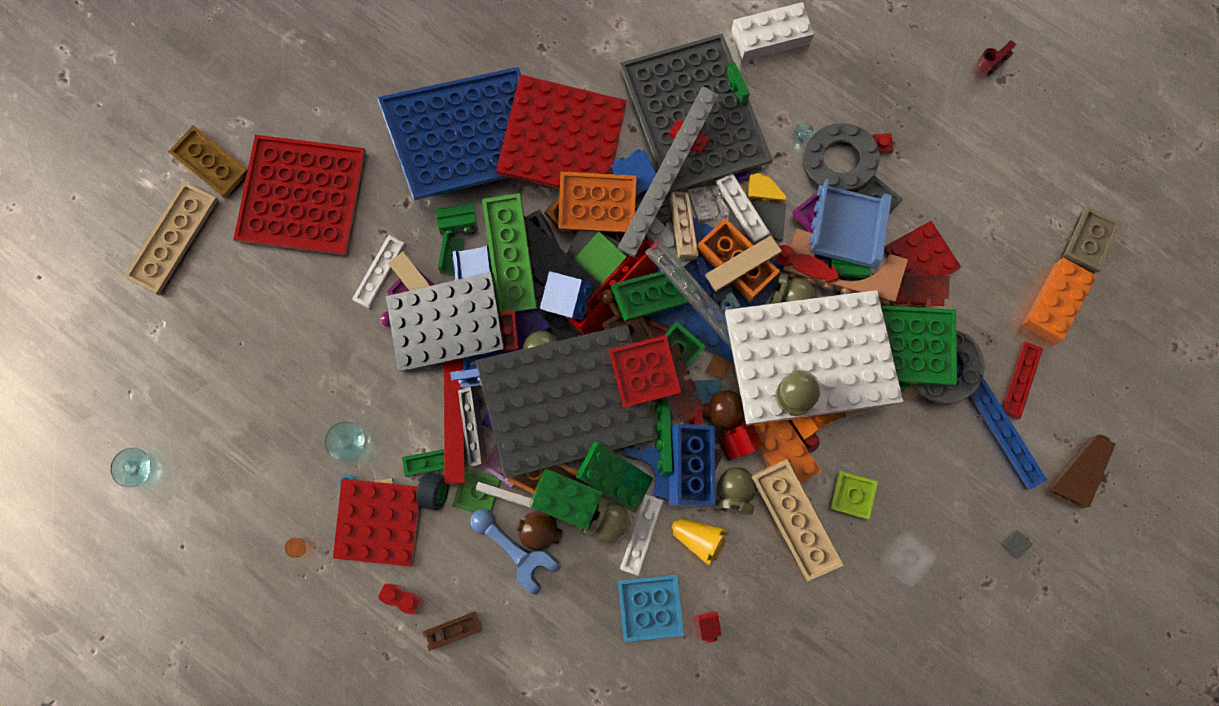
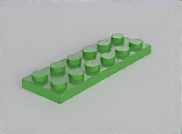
M521 194L482 199L492 272L495 277L500 312L537 309Z

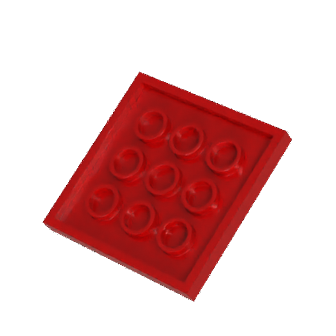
M341 479L333 558L412 567L419 515V504L416 499L418 486Z

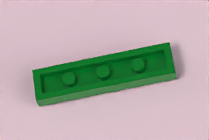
M670 396L660 398L655 406L656 413H659V420L656 422V432H659L656 448L657 451H660V458L657 460V470H660V477H669L672 473Z
M465 445V466H467L468 458ZM444 449L402 457L405 477L444 470Z

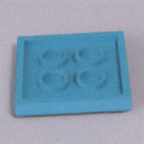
M677 575L618 581L624 642L684 636Z

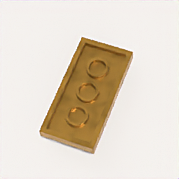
M194 125L168 151L171 156L223 198H226L247 175L248 168Z

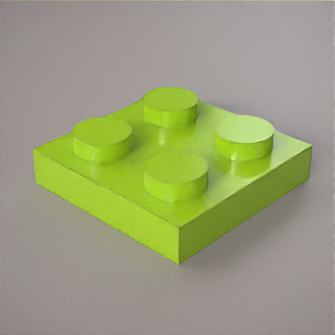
M839 471L830 510L870 520L878 481Z

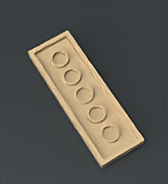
M183 181L124 277L159 295L218 199Z
M789 459L782 460L753 474L752 479L807 582L844 566L837 549Z

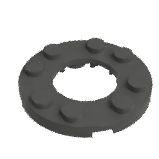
M848 123L831 124L823 127L810 138L805 149L804 164L809 177L818 183L819 186L823 185L826 179H829L828 186L853 192L862 188L876 174L880 159L879 148L874 138L861 127ZM841 141L852 144L860 154V162L856 168L844 173L835 172L828 168L823 157L824 151L831 144Z
M956 330L957 354L963 364L962 374L957 380V385L912 384L919 394L933 402L949 404L959 402L977 390L982 376H984L985 363L980 347L968 334Z

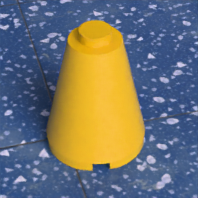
M682 517L679 520L676 519L671 527L673 536L709 566L713 565L712 559L717 560L726 543L723 539L724 534L727 536L729 534V530Z

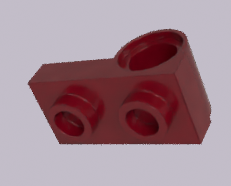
M1010 40L999 51L994 48L986 49L977 62L978 67L985 75L991 70L995 72L1002 65L1000 62L1003 59L1007 61L1014 54L1012 50L1017 44Z

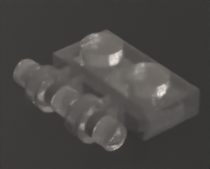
M717 185L712 186L710 192L707 191L706 186L688 190L690 203L698 224L716 221L717 214H720L723 220L729 217L727 204H724L723 194Z

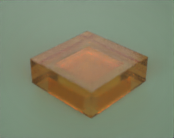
M714 354L705 372L723 380L731 362Z

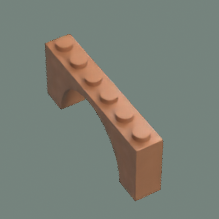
M796 229L791 244L796 254H807L815 257L814 253H810L811 245L808 244L810 235L813 233ZM889 254L885 264L878 272L871 277L859 281L838 279L824 284L826 279H815L797 271L792 265L784 266L783 273L788 274L787 279L789 280L794 278L805 279L811 282L813 286H821L826 291L832 292L835 290L841 292V294L845 292L852 294L877 290L880 305L894 306L908 259Z

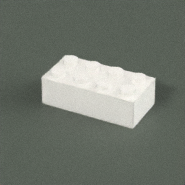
M803 2L734 19L731 29L742 62L810 45L814 35Z

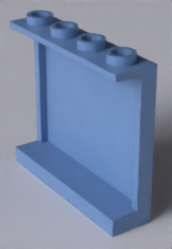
M826 179L817 191V196L820 197L814 208V212H817V215L814 217L811 226L814 232L810 235L808 243L811 245L810 253L877 269L883 260L892 195L884 193L882 198L879 199L828 186L829 179Z

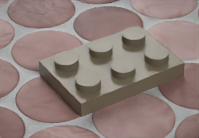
M1086 207L1063 257L1097 273L1100 272L1122 223Z

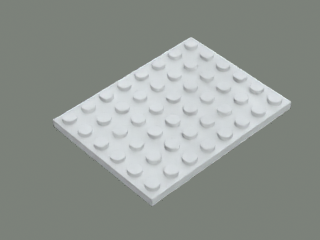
M877 290L725 311L746 425L896 405L903 402ZM797 370L808 371L817 378L821 385L819 400L806 414L791 416L778 407L775 400L776 389L780 382L783 381V378L789 373Z

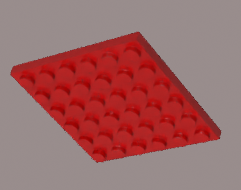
M520 74L496 174L560 189L561 172L612 174L611 165L614 164L627 100Z
M255 134L233 240L242 243L346 256L366 153L365 148Z

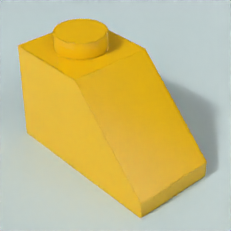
M761 173L750 175L747 189L749 200L785 203L786 195L769 176H764Z

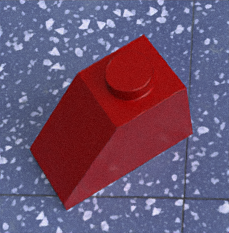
M718 611L695 616L700 640H705L706 643L718 641L717 637L722 636Z

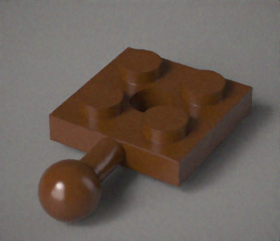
M607 289L602 292L601 301L609 305L614 314L612 318L601 324L604 330L628 325L632 328V343L654 338L643 317L625 322L615 302L616 299L612 290Z

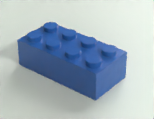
M675 424L671 426L672 473L669 475V506L703 508L715 506V426Z

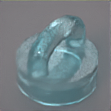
M804 123L796 124L794 133L798 135L801 143L805 142L807 137L812 136V126Z
M733 292L725 295L726 299L721 303L723 311L741 308Z

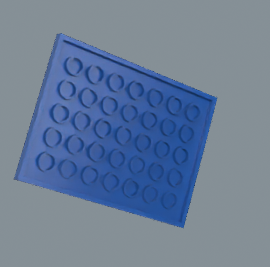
M519 67L378 97L379 107L413 201L508 178L507 176L496 174L521 74Z

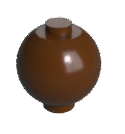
M731 390L717 392L712 396L710 402L704 403L703 406L704 417L711 418L713 424L722 429L735 428L745 418L741 396Z
M532 511L526 514L523 520H519L516 529L519 531L521 542L527 548L535 551L545 550L553 543L558 545L562 536V529L557 528L555 519L541 511Z

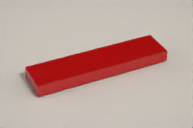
M1028 342L1022 344L1002 406L1008 416L1016 419L1022 417L1043 348Z

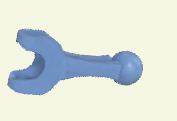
M479 509L473 513L470 520L472 529L476 533L486 534L505 549L518 566L517 580L519 584L531 594L537 595L541 590V585L534 577L536 567L544 566L550 571H558L561 567L559 561L548 551L531 552L520 546L496 524V518L490 510Z

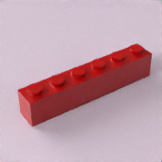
M644 238L634 257L629 255L588 299L587 310L583 320L574 318L568 320L580 335L599 332L603 327L601 324L613 317L614 314L609 305L601 301V294L604 290H612L611 286L615 283L652 274L660 266L665 257L658 246Z

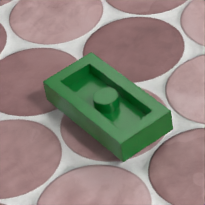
M736 63L729 64L726 74L730 80V88L732 91H735L740 104L748 102L750 92Z

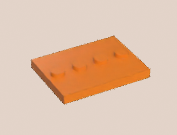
M561 172L558 229L625 233L635 215L636 176Z

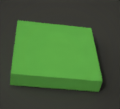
M599 231L574 260L602 285L627 256Z
M465 469V484L458 485L452 506L471 512L479 509H488L492 512L496 497L478 492L475 489L478 482L499 488L501 480L495 476Z

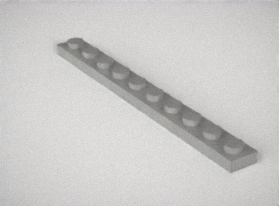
M702 86L617 249L632 257L636 255L719 96L718 94Z

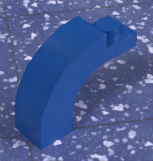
M645 444L644 451H640V447L633 445L624 447L622 457L643 462L653 470L655 486L652 496L669 501V477H660V470H657V460L660 458V451Z

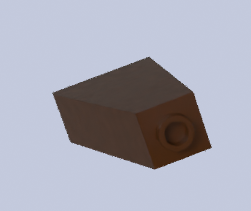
M1104 435L1090 437L1047 487L1046 491L1081 509L1090 507L1116 444Z

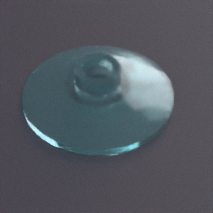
M341 422L334 425L328 431L325 438V446L328 453L340 461H349L356 458L362 452L365 444L362 430L350 422ZM349 439V445L344 446V440Z
M127 448L120 451L111 463L113 479L124 487H135L142 484L148 478L151 471V461L148 455L137 448ZM136 465V470L132 472L131 467Z

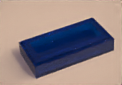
M703 256L696 259L695 266L703 297L707 299L712 297L713 290L705 276L708 271Z

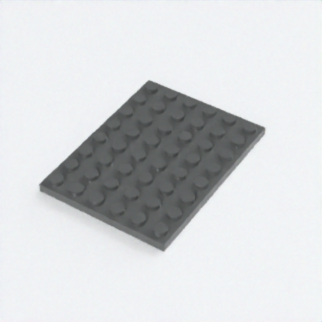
M723 33L620 63L621 71L658 169L674 141L673 138L668 136L670 130L678 119L685 120L702 86L719 95L700 132L710 137L709 142L700 155L690 149L667 195L672 191L685 190L721 179L730 174H737L764 166L773 161L749 99L748 102L740 104L735 91H732L730 88V80L726 73L728 65L734 63Z
M628 325L475 361L505 478L585 458L594 442H598L612 451L658 438L649 403L645 402L623 408L608 350L633 344Z

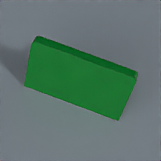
M444 232L438 269L441 274L455 276L453 251H463L465 239L450 237L448 232Z

